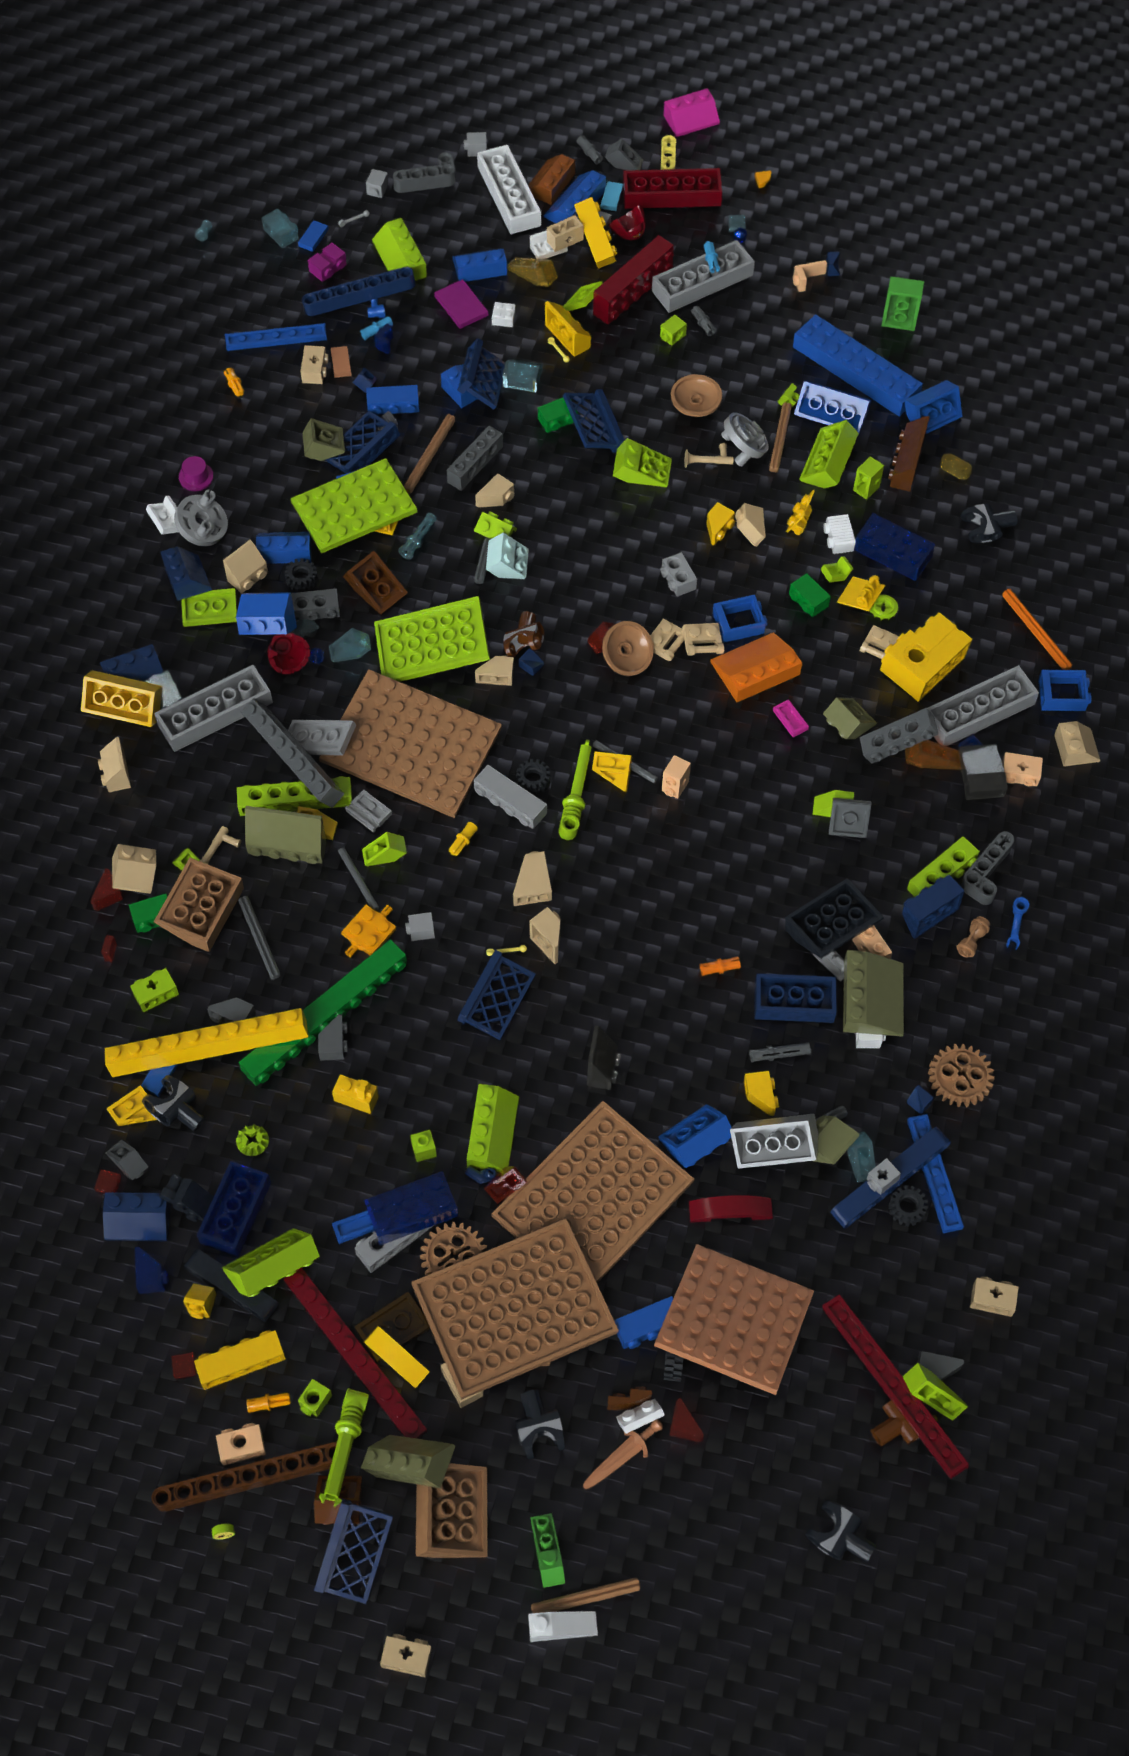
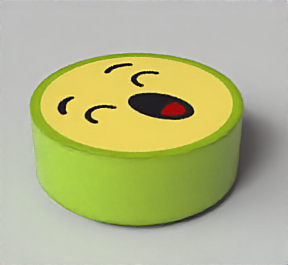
M229 1523L219 1524L212 1528V1537L216 1540L227 1539L235 1535L234 1526Z

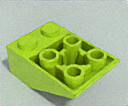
M627 438L617 448L613 476L627 483L667 487L672 458Z

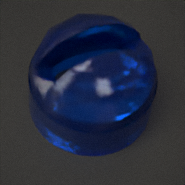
M743 227L737 228L734 232V239L738 240V242H744L747 239L746 229Z
M313 648L310 650L309 660L315 664L321 663L324 660L323 651Z

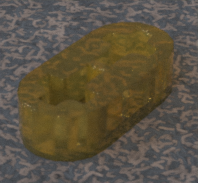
M945 454L941 458L940 467L944 471L959 479L970 477L972 466L968 462L952 454Z

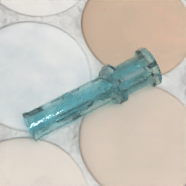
M427 513L415 532L406 538V543L399 548V553L404 558L411 559L414 551L420 548L421 540L437 520L435 515Z

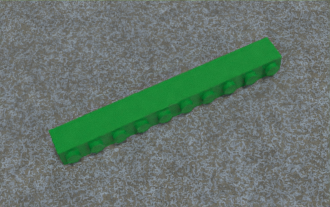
M390 939L302 1010L307 1020L308 1038L256 1048L239 1061L241 1071L255 1086L266 1082L274 1071L282 1069L290 1058H295L299 1055L301 1049L306 1045H311L316 1040L318 1034L338 1015H342L344 1018L350 1009L358 1007L366 996H371L377 987L387 983L393 974L402 971L407 964L406 954Z

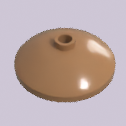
M693 374L680 378L673 385L671 400L675 408L681 413L688 416L701 417L709 415L718 409L722 401V391L718 383L710 377Z
M632 621L619 622L607 631L603 639L602 649L604 658L609 667L616 673L624 676L637 675L643 672L651 663L654 651L653 642L647 630L640 624Z

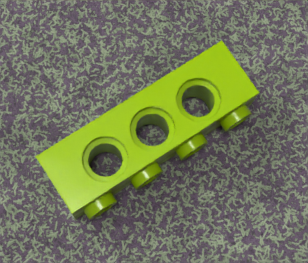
M961 837L909 881L907 890L916 897L922 889L933 885L928 883V881L935 882L940 877L944 878L947 875H950L953 879H959L964 874L965 869L974 864L980 851L965 837Z

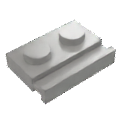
M365 790L355 797L349 806L345 807L346 812L373 833L378 826L380 827L392 815V811Z

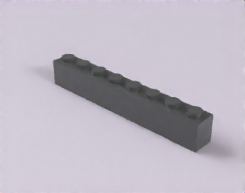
M252 699L241 713L321 803L333 808L344 795L342 790L268 707Z

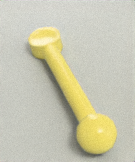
M553 337L548 338V343L555 347L563 357V361L569 362L570 358L557 346Z
M521 945L515 948L497 949V951L501 953L526 952L527 947ZM487 949L486 953L488 956H492L495 950Z

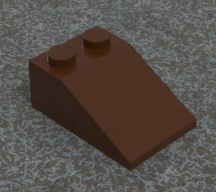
M375 551L371 552L343 576L353 590L380 615L408 593Z

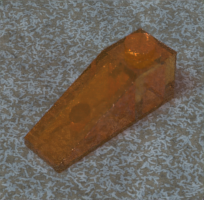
M929 740L922 741L913 747L905 749L906 763L916 767L963 770L965 768L964 752Z

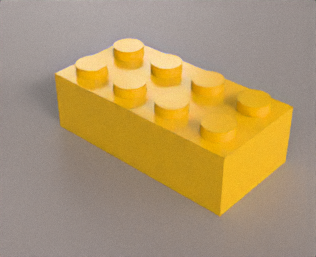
M92 670L84 676L81 711L152 727L157 723L154 713L160 711L162 686Z

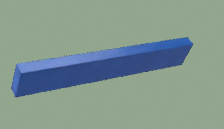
M325 323L225 334L227 351L322 341L327 340Z
M928 1114L907 1119L914 1143L932 1129ZM939 1154L922 1169L942 1232L948 1233L962 1230L964 1225L941 1154Z

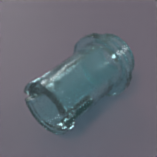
M204 220L200 228L196 230L195 236L199 241H204L208 238V233L212 228L210 221Z

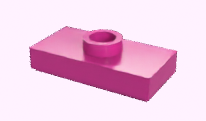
M789 699L773 707V712L792 737L809 729L808 724Z

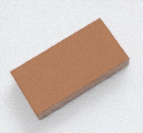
M347 346L331 348L335 378L351 376Z

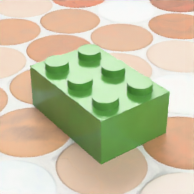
M890 276L882 319L883 327L915 331L924 281Z

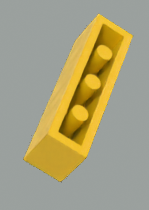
M591 197L574 204L579 220L584 225V233L598 269L616 262L615 255H617L614 245L610 246L609 241L612 239L609 231L605 232L604 230L606 223L603 216L600 217L598 214L601 211L598 202L594 203Z
M267 1330L260 1333L256 1338H245L239 1344L232 1347L230 1345L221 1347L216 1353L202 1354L197 1360H194L201 1385L206 1390L286 1360L276 1330Z

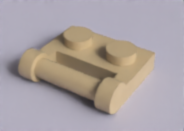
M664 618L650 635L653 642V653L668 661L673 659L674 653L684 641L682 628ZM675 635H677L678 637L671 645V647L665 650V647L669 644L672 638Z
M718 623L683 625L682 630L688 656H692L695 653H724V644L721 640ZM697 643H714L715 645H709V646H694L693 644H697Z
M873 625L860 651L882 659L886 653L869 645L871 644L885 651L890 644L894 645L899 636Z

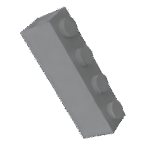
M489 765L474 779V789L480 796L484 795L493 805L500 806L508 815L519 819L524 826L534 829L547 814L546 803Z

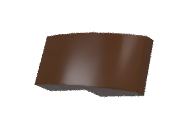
M638 1386L635 1389H630V1397L619 1393L608 1396L607 1410H624L640 1406L645 1401L651 1400L652 1390Z

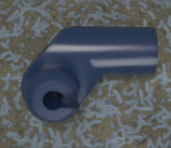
M470 1165L464 1174L477 1183L482 1184L494 1180L496 1170L494 1168H487L478 1171Z

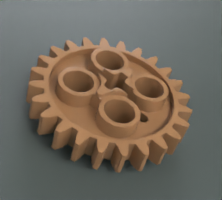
M954 1044L952 1050L949 1046H946L945 1052L940 1049L938 1055H934L933 1061L930 1063L929 1067L931 1069H929L928 1074L932 1076L929 1077L928 1081L934 1082L931 1089H938L936 1096L942 1094V1101H945L947 1098L950 1099L949 1105H952L954 1101L957 1102L958 1107H960L962 1102L968 1107L970 1101L973 1105H976L977 1099L982 1102L984 1095L988 1096L990 1092L988 1089L991 1090L993 1086L991 1082H993L994 1076L991 1075L994 1069L988 1068L991 1062H984L986 1055L980 1057V1050H977L975 1053L972 1052L973 1046H970L968 1050L965 1049L964 1044H962L961 1049H958L956 1044ZM958 1060L964 1061L966 1065L958 1063ZM943 1071L949 1072L951 1076L944 1075ZM971 1075H977L979 1080L973 1079ZM956 1086L963 1087L964 1091L958 1090Z
M455 1222L452 1223L451 1228L444 1223L443 1230L437 1226V1234L430 1231L429 1236L431 1240L424 1239V1243L428 1246L421 1247V1251L426 1253L420 1255V1259L426 1260L421 1264V1267H428L425 1275L459 1263L467 1255L473 1257L483 1253L482 1251L487 1249V1245H480L484 1238L477 1239L478 1231L471 1233V1226L466 1230L463 1229V1223L460 1224L459 1228L456 1227ZM455 1238H460L463 1241V1244L461 1246H455L452 1243V1240ZM465 1247H470L469 1250L461 1252ZM439 1248L443 1249L446 1254L443 1257H437L434 1251ZM459 1252H461L458 1255L457 1260H455V1258H451L444 1265L440 1267L438 1266L439 1263L448 1260L450 1258L451 1253L456 1255Z

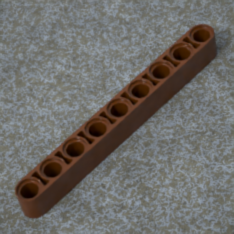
M337 1442L162 1486L155 1489L152 1494V1501L158 1510L170 1511L324 1471L331 1467L333 1458L330 1455L335 1450ZM312 1456L320 1457L317 1464H310L309 1459ZM292 1461L299 1463L298 1467L294 1470L287 1468L288 1464ZM276 1467L277 1471L274 1475H266L268 1468ZM247 1473H255V1478L252 1481H245ZM233 1478L234 1482L231 1486H223L225 1479ZM204 1484H212L209 1492L204 1493L201 1491ZM182 1490H190L188 1497L180 1498ZM168 1495L166 1503H158L160 1496Z

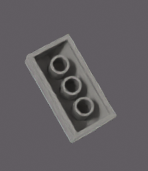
M814 1114L737 1122L730 1129L738 1168L817 1160L818 1130Z

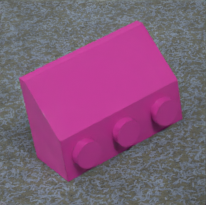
M708 88L664 102V117L676 137L720 123L714 98Z

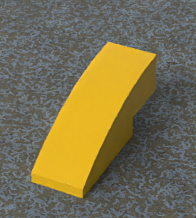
M379 1326L364 1341L367 1346L414 1388L428 1375L429 1371Z

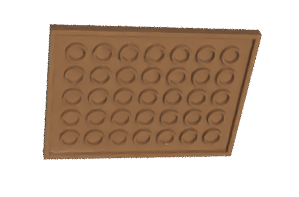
M368 669L341 718L343 721H354L356 724L344 755H320L319 761L455 818L502 729V724Z
M602 1101L492 1213V1217L516 1239L567 1219L596 1283H598L694 1182V1178L608 1104Z
M567 1219L411 1282L461 1400L617 1334L619 1331Z

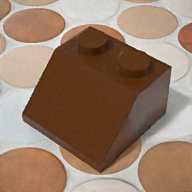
M319 1476L314 1498L315 1523H322L324 1525L334 1524L340 1504L334 1507L335 1501L325 1499L324 1504L321 1502L319 1496L320 1493L324 1494L328 1476ZM344 1476L339 1498L350 1500L351 1503L361 1506L362 1476ZM353 1510L351 1519L354 1524H359L361 1512Z

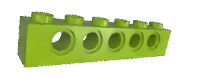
M340 776L333 778L334 783L344 793L334 807L349 806L352 801L350 777ZM301 780L299 782L264 783L257 786L244 785L237 787V804L240 816H245L246 806L289 812L297 811L299 806L312 809L331 807L321 803L311 794L312 792Z

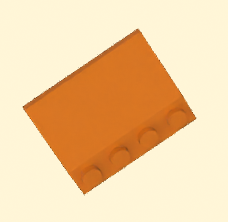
M774 632L710 660L736 702L799 676L802 662L795 651Z

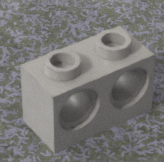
M682 552L662 559L661 574L664 578L666 577L670 590L674 591L676 596L696 590L697 578Z

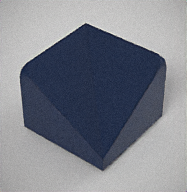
M840 252L827 253L826 269L828 276L840 275L838 264Z
M364 368L352 383L366 393V388H371L377 377Z
M530 648L519 658V667L532 676L544 665L540 657Z
M917 1085L908 1098L907 1104L922 1115L931 1106L933 1096L920 1085Z

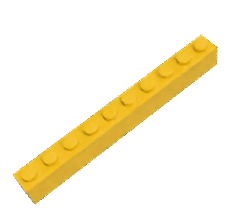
M302 1008L112 1046L105 1048V1065L111 1076L117 1077L308 1038L307 1020Z

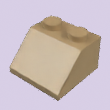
M251 540L247 541L223 560L227 581L241 594L249 590L253 584L268 574L266 561Z
M1077 721L1058 724L1054 736L1063 766L1100 762L1091 728Z
M117 737L100 751L101 759H98L99 768L104 772L101 775L102 784L107 786L108 792L131 788L125 754L120 739Z
M118 844L112 857V888L151 894L156 869V850Z
M547 907L530 920V939L556 964L558 963L561 919L555 911L552 912Z

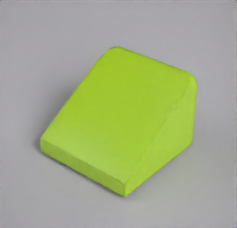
M187 848L172 863L183 870L189 858L200 861V859Z

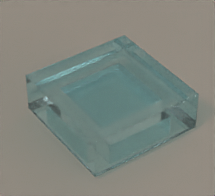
M729 215V231H745V215Z

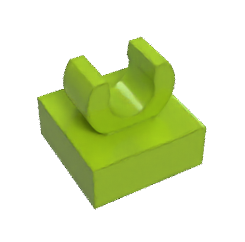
M792 383L778 400L781 406L784 402L791 403L792 407L796 404L794 400L798 401L800 396L798 393H794L797 386Z

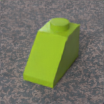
M834 790L815 796L812 815L830 817L833 798L854 800V792Z
M385 832L362 849L365 866L395 862L407 853L404 837L390 832Z

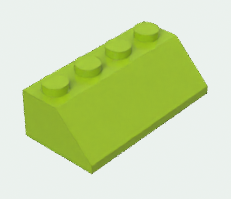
M402 218L386 222L372 239L386 269L391 271L402 267H410L413 270L415 281L426 278V263Z
M847 420L820 429L799 478L800 481L824 489L838 485L859 434Z
M478 1085L467 1154V1168L471 1165L478 1170L494 1168L496 1172L508 1173L519 1096L499 1086Z
M293 1228L222 1268L240 1294L253 1297L258 1295L263 1288L277 1284L279 1279L295 1274L297 1269L311 1265L320 1256L312 1235Z

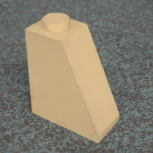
M533 851L525 854L513 893L514 906L551 901L552 889L544 851Z

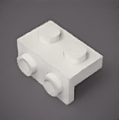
M547 230L530 236V249L537 261L568 251V247L555 252L547 243Z
M165 496L163 503L147 505L146 511L161 534L179 532L174 521L177 507L170 496Z

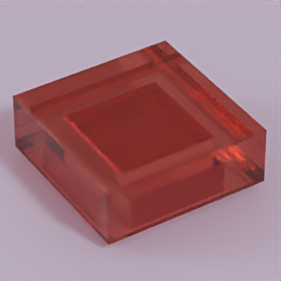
M107 935L105 937L101 951L105 961L112 962L117 946L114 936Z
M100 1170L94 1188L95 1191L116 1193L121 1174Z
M193 1352L172 1356L175 1379L196 1375Z

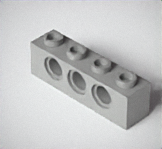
M422 1198L418 1201L410 1202L406 1210L402 1213L394 1214L390 1218V1222L384 1226H378L370 1237L363 1238L356 1244V1255L370 1273L437 1224L436 1215ZM410 1218H414L417 1220L416 1223L412 1225L407 1224L406 1221ZM392 1231L400 1232L397 1237H391L390 1233ZM377 1243H381L384 1245L379 1250L373 1248V1246Z

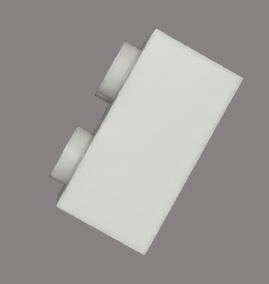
M495 302L492 325L513 327L516 304Z

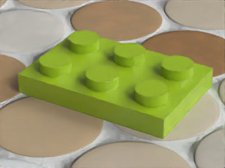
M235 588L212 590L181 599L184 627L237 622Z

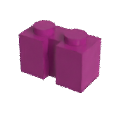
M333 243L322 249L323 252L321 254L317 253L308 259L309 272L322 282L347 265L345 252Z

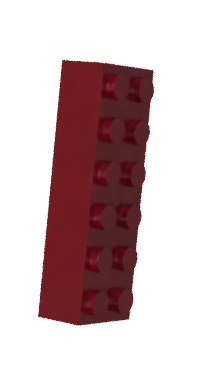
M720 168L623 171L625 209H633L641 204L642 208L721 206L722 184Z
M658 235L594 291L593 315L609 324L616 320L623 311H626L633 302L638 301L640 296L648 292L652 287L654 276L673 268L674 245Z

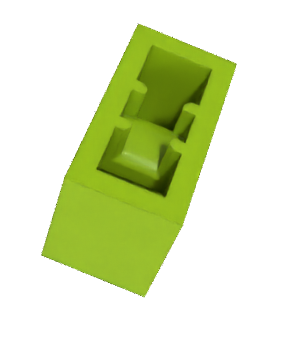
M870 456L857 468L853 491L867 500L880 487L884 465Z
M166 968L157 970L151 976L139 979L130 986L143 1013L179 995L177 987Z

